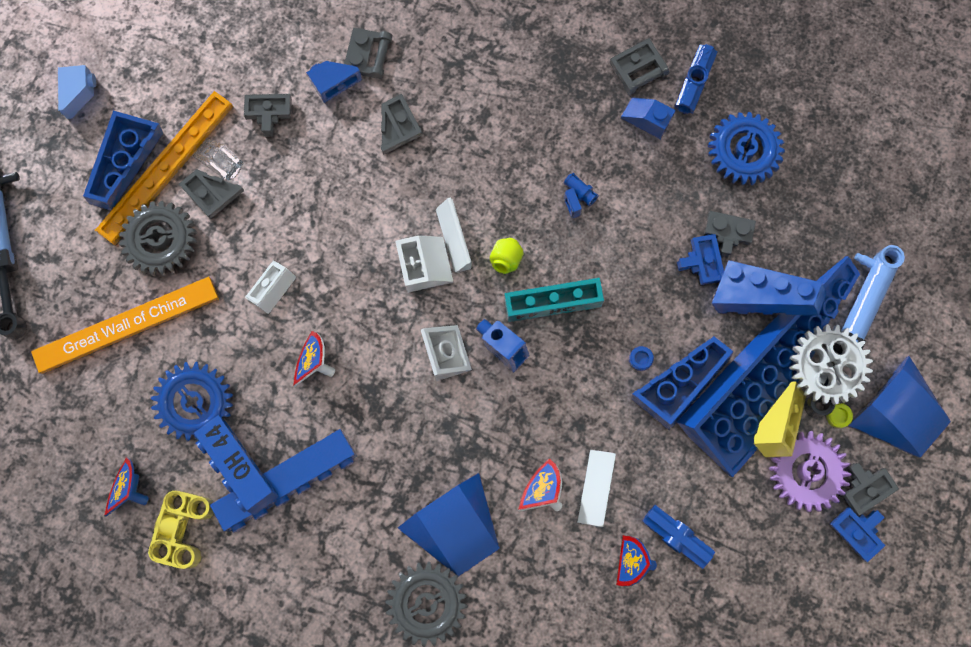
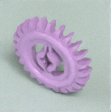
M813 431L808 432L806 438L803 432H799L792 456L770 458L776 464V466L769 467L770 471L775 472V475L770 477V480L778 482L773 489L782 490L779 498L787 496V505H792L796 502L797 510H801L804 505L807 512L812 511V506H814L817 512H821V504L825 508L830 509L831 504L829 500L839 503L840 501L836 494L841 496L846 494L840 487L850 486V483L843 480V477L852 475L843 471L844 468L850 466V463L841 462L847 454L836 453L840 445L831 447L832 438H828L823 442V433L818 434L814 439ZM809 454L807 461L802 462L797 467V476L801 480L799 486L793 478L792 465L800 455ZM820 458L826 468V479L817 489L809 490L811 483L821 480L825 474L823 464L818 461ZM811 467V470L815 472V475L810 476L811 472L808 471L807 468Z

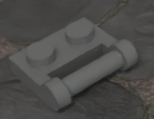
M353 27L344 64L358 67L362 76L383 78L385 56L393 35L386 31L375 32ZM374 42H379L375 64L372 67H368Z
M650 38L610 58L609 62L623 83L628 95L635 93L636 89L660 76L665 77L670 73L668 66ZM655 64L656 69L633 81L629 77L649 65Z

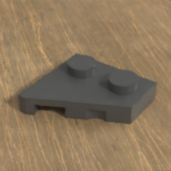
M402 94L381 104V150L383 155L423 135Z

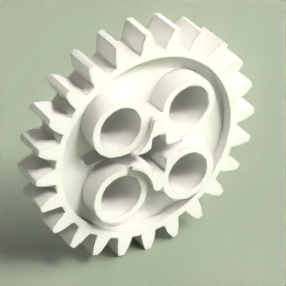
M829 324L823 327V332L818 326L814 328V334L810 331L805 333L807 340L802 337L797 340L801 347H793V350L798 354L790 357L796 364L789 368L797 370V374L792 379H800L801 382L797 385V388L805 386V396L814 393L813 401H817L822 397L823 404H827L831 398L833 405L839 403V398L845 403L849 401L848 395L851 398L857 397L855 390L860 392L865 390L861 383L870 382V379L865 374L872 373L873 370L867 368L866 365L873 362V360L865 358V355L870 350H862L861 347L865 344V341L857 343V333L849 336V328L840 332L839 325L834 326L831 331ZM834 343L841 345L843 349L841 355L834 352ZM822 344L826 346L825 350L822 348ZM811 351L818 353L820 357L818 363H814L810 359ZM834 362L835 366L828 368L827 363ZM844 366L851 369L852 375L850 378L844 376L842 372ZM821 374L826 375L829 379L827 387L819 382ZM836 378L840 381V385H837Z

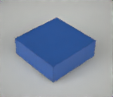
M574 188L566 190L564 201L571 218L579 217L582 208Z

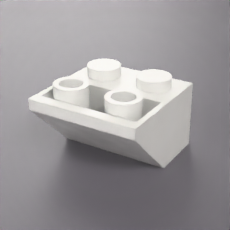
M414 236L395 241L407 293L453 283L443 237Z

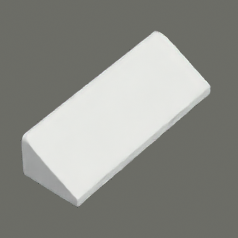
M447 198L437 207L436 213L455 273L471 269L472 264L453 199Z
M590 450L577 523L603 527L615 453Z

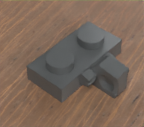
M252 94L244 96V117L246 120L257 119V123L262 124L261 131L264 133V137H273L274 124H278L279 119H291L292 97L290 94Z
M709 211L704 235L716 234L717 242L721 243L720 255L729 257L733 246H738V243L746 245L752 243L756 221Z
M853 463L846 468L848 473L852 474L851 478L853 480L850 481L852 488L846 491L843 497L857 516H860L899 490L886 468H881L874 474L869 470L865 472L859 463Z

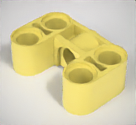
M171 491L166 494L155 523L154 534L148 551L151 560L180 569L196 567L201 561V553L198 548L183 544V536L189 518L206 520L214 515L210 504L214 502L209 498L181 491ZM177 496H180L182 498V505L176 509L173 502ZM200 502H204L206 505V511L202 515L197 513V506ZM163 544L168 549L167 555L164 558L159 555V549ZM188 550L192 558L188 564H185L182 556Z

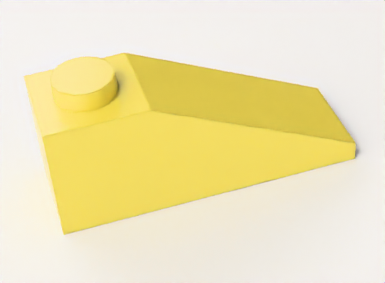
M796 381L790 383L759 423L758 431L754 436V444L764 457H788L793 455L806 399L803 390L797 388L798 383Z

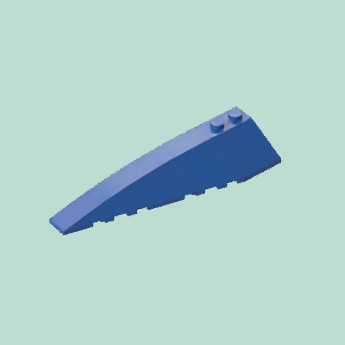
M845 256L817 280L823 283L827 293L819 316L786 315L785 313H780L740 352L677 421L687 436L730 477H734L757 451L758 448L754 444V436L758 431L759 423L790 383L795 381L798 383L800 380L792 379L797 374V370L789 368L796 364L790 357L798 354L793 350V347H801L797 340L801 337L807 340L805 333L810 331L814 334V328L818 326L823 332V327L829 323L830 319H835L839 312L838 306L841 300H846L860 273L848 256ZM815 351L810 352V359H812Z

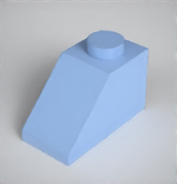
M86 65L58 67V110L67 119H72L94 96V87L97 85L96 77Z

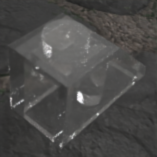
M206 139L193 155L206 167L228 181L240 173L241 166L244 164L225 145L210 139Z

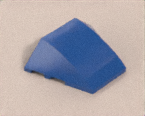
M907 356L892 373L893 376L868 405L858 412L848 427L865 432L873 438L890 443L891 446L920 458L951 421L910 356Z
M479 473L457 485L398 527L400 531L445 567L450 568V571L458 575V577L499 549Z

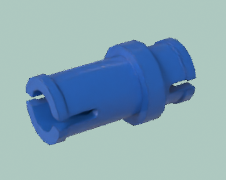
M574 172L569 174L563 182L570 189L574 188L578 200L584 201L588 206L592 205L599 197L593 191V187L586 185Z

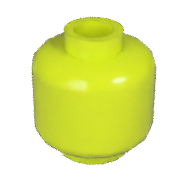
M513 238L498 240L489 257L492 267L497 272L503 274L516 271L524 255L523 248Z

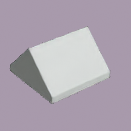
M458 325L421 329L436 381L472 370Z

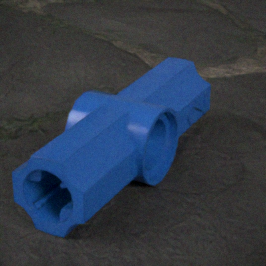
M707 44L698 46L675 104V108L679 112L685 114L694 113L718 53L713 46ZM691 77H698L701 81H694Z
M654 505L642 520L646 526L663 538L662 541L677 553H682L701 569L713 558L715 551L698 539L688 526L679 520H674L658 506Z

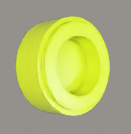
M838 403L835 404L832 413L826 415V419L832 427L844 428L852 422L853 413L847 405Z

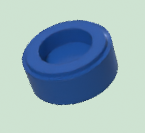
M644 346L636 347L629 355V363L637 371L649 369L654 361L652 351Z

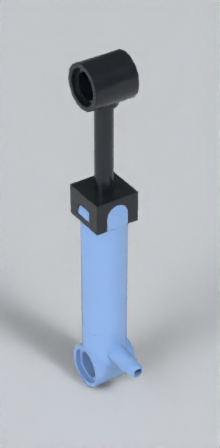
M895 245L885 247L875 255L874 259L857 253L854 257L860 264L871 269L841 330L842 332L844 329L849 328V336L857 333V343L861 341L866 343L864 339L898 267L904 262V252ZM885 255L892 259V264L885 260ZM834 343L833 350L838 355H841L843 352L841 345ZM827 377V379H826V381H825V383H824V385H823V386H826V387H827V385H828V383H829L828 377ZM813 395L809 396L804 403L806 413L813 418L824 417L832 413L835 408L830 398L829 402L824 404L823 411L817 409L815 401H813Z

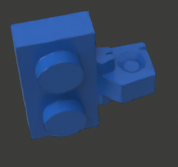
M716 234L692 238L691 245L693 251L688 253L689 257L679 259L677 262L678 271L692 269V274L698 273L701 285L720 282L724 268Z
M846 508L830 523L831 527L864 562H869L886 546L875 535L878 532L875 526L885 518L878 510H873L865 517L863 514L857 516L851 508Z

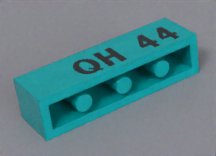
M600 278L504 293L508 322L602 307L604 302Z

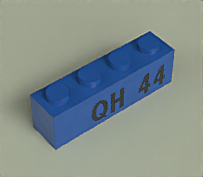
M217 415L194 432L198 439L196 445L203 454L208 453L211 458L209 464L216 473L221 472L225 478L222 480L223 485L230 493L234 491L238 497L235 502L243 512L248 511L255 515L279 497L222 417Z

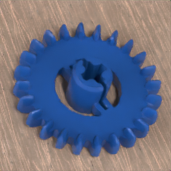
M738 112L737 118L734 115H729L728 120L722 119L720 125L714 127L716 133H711L709 136L714 141L708 143V148L714 149L708 153V156H716L712 160L711 165L720 164L716 172L719 173L725 170L724 179L733 175V184L738 178H741L742 186L745 185L747 179L750 180L752 186L756 183V178L759 179L760 183H763L765 175L771 178L773 176L772 170L777 172L779 170L778 164L783 162V158L780 155H783L785 150L780 146L784 144V141L777 139L781 132L773 131L776 125H768V118L761 121L760 114H757L755 118L752 117L751 112H748L746 117L741 112ZM747 133L746 136L740 138L732 154L730 149L732 138L737 134ZM750 135H751L752 137H751V139H750V141H749V143H748V145H747V147H746V149H747V150H746V154H745V156L743 157L744 152H745V151H744V147H745V145L747 144V142H748V140H749V138H750ZM756 136L762 142L763 154L757 161L746 163L753 158L758 150Z
M188 362L184 363L183 370L178 365H175V374L166 370L165 373L168 379L158 378L162 387L154 386L153 389L159 395L151 397V400L158 402V404L151 407L152 410L159 411L154 416V419H163L159 427L163 428L168 425L167 434L169 435L176 431V439L185 434L187 442L190 440L191 435L195 436L194 432L217 415L229 417L231 414L225 408L233 406L232 403L226 401V399L233 396L232 393H225L230 384L221 385L225 376L216 378L217 369L209 373L208 364H205L200 370L198 362L194 363L192 369H190ZM186 384H197L207 390L211 402L207 412L202 407L204 404L202 393L197 390H188L185 387ZM177 391L182 396L180 402L183 410L189 413H196L199 416L198 419H187L177 413L174 407V397ZM190 395L192 398L197 396L198 400L196 403L198 406H188L187 402L189 399L187 396Z

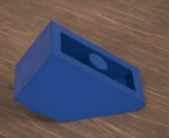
M330 61L315 64L306 72L310 83L324 103L362 80L358 67Z
M632 98L621 119L661 140L676 110L655 99Z

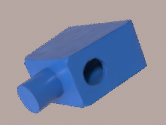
M484 319L478 324L476 330L483 335L482 341L485 347L513 373L530 356L526 343L500 321H496L492 325Z

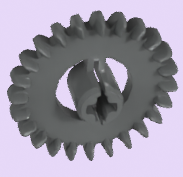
M152 201L149 208L142 204V211L134 209L135 216L126 217L129 224H122L126 231L119 233L120 237L125 238L119 242V245L125 247L121 254L127 256L126 262L128 264L133 263L132 266L135 270L141 267L143 274H146L149 269L152 276H156L157 269L163 276H165V268L174 273V264L183 268L180 259L190 261L186 252H195V250L189 244L197 243L195 238L190 237L197 234L195 229L190 228L195 223L192 220H187L190 218V215L182 213V207L175 208L172 202L166 206L164 201H160L158 206ZM155 222L167 223L173 229L165 231L160 226H153L147 230L145 235H142L144 229ZM149 244L161 253L147 252L142 245Z
M418 562L416 571L408 566L407 576L399 572L401 582L392 580L396 590H387V593L393 596V599L385 601L386 604L392 606V609L386 611V614L394 615L389 624H398L395 633L404 631L403 640L405 641L411 636L412 645H415L418 639H421L423 647L426 646L428 640L431 641L433 646H436L438 637L445 643L446 633L452 637L455 636L452 627H462L457 619L466 618V615L460 612L461 609L468 608L467 604L461 603V600L466 598L467 594L459 593L464 584L455 585L454 583L458 575L449 578L450 568H447L442 573L441 564H438L434 570H432L431 562L427 563L425 569ZM430 585L440 590L437 594L431 592L420 594L415 601V605L408 608L409 597L417 587ZM439 596L442 597L433 602L430 606V611L427 608H420L412 613V610L421 606L423 597H426L427 600H433ZM445 600L444 612L435 622L421 623L413 618L418 613L422 616L432 615L437 610L439 602Z

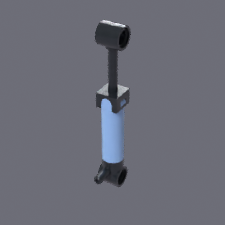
M0 168V296L3 313H0V335L17 340L25 335L27 324L22 318L16 316V313H13L7 273L17 271L18 264L16 255L12 253L2 185L19 181L20 176L17 172L3 175V171ZM13 322L12 328L7 330L9 323Z

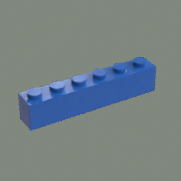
M339 429L263 474L279 497L257 514L253 515L248 511L243 512L235 502L238 497L234 491L210 504V507L223 531L230 532L232 530L233 533L238 532L247 526L245 522L252 518L258 520L267 515V509L274 505L280 507L290 501L289 496L297 492L300 495L311 488L310 484L316 480L322 482L333 475V470L339 467L342 470L354 463L353 459L357 457V454L345 433Z

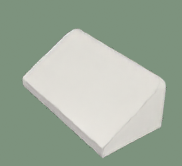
M273 260L245 298L269 314L296 279V276Z

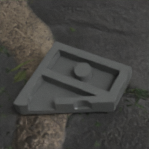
M198 169L179 183L182 189L209 219H212L244 192L240 185L226 182L217 176H210Z

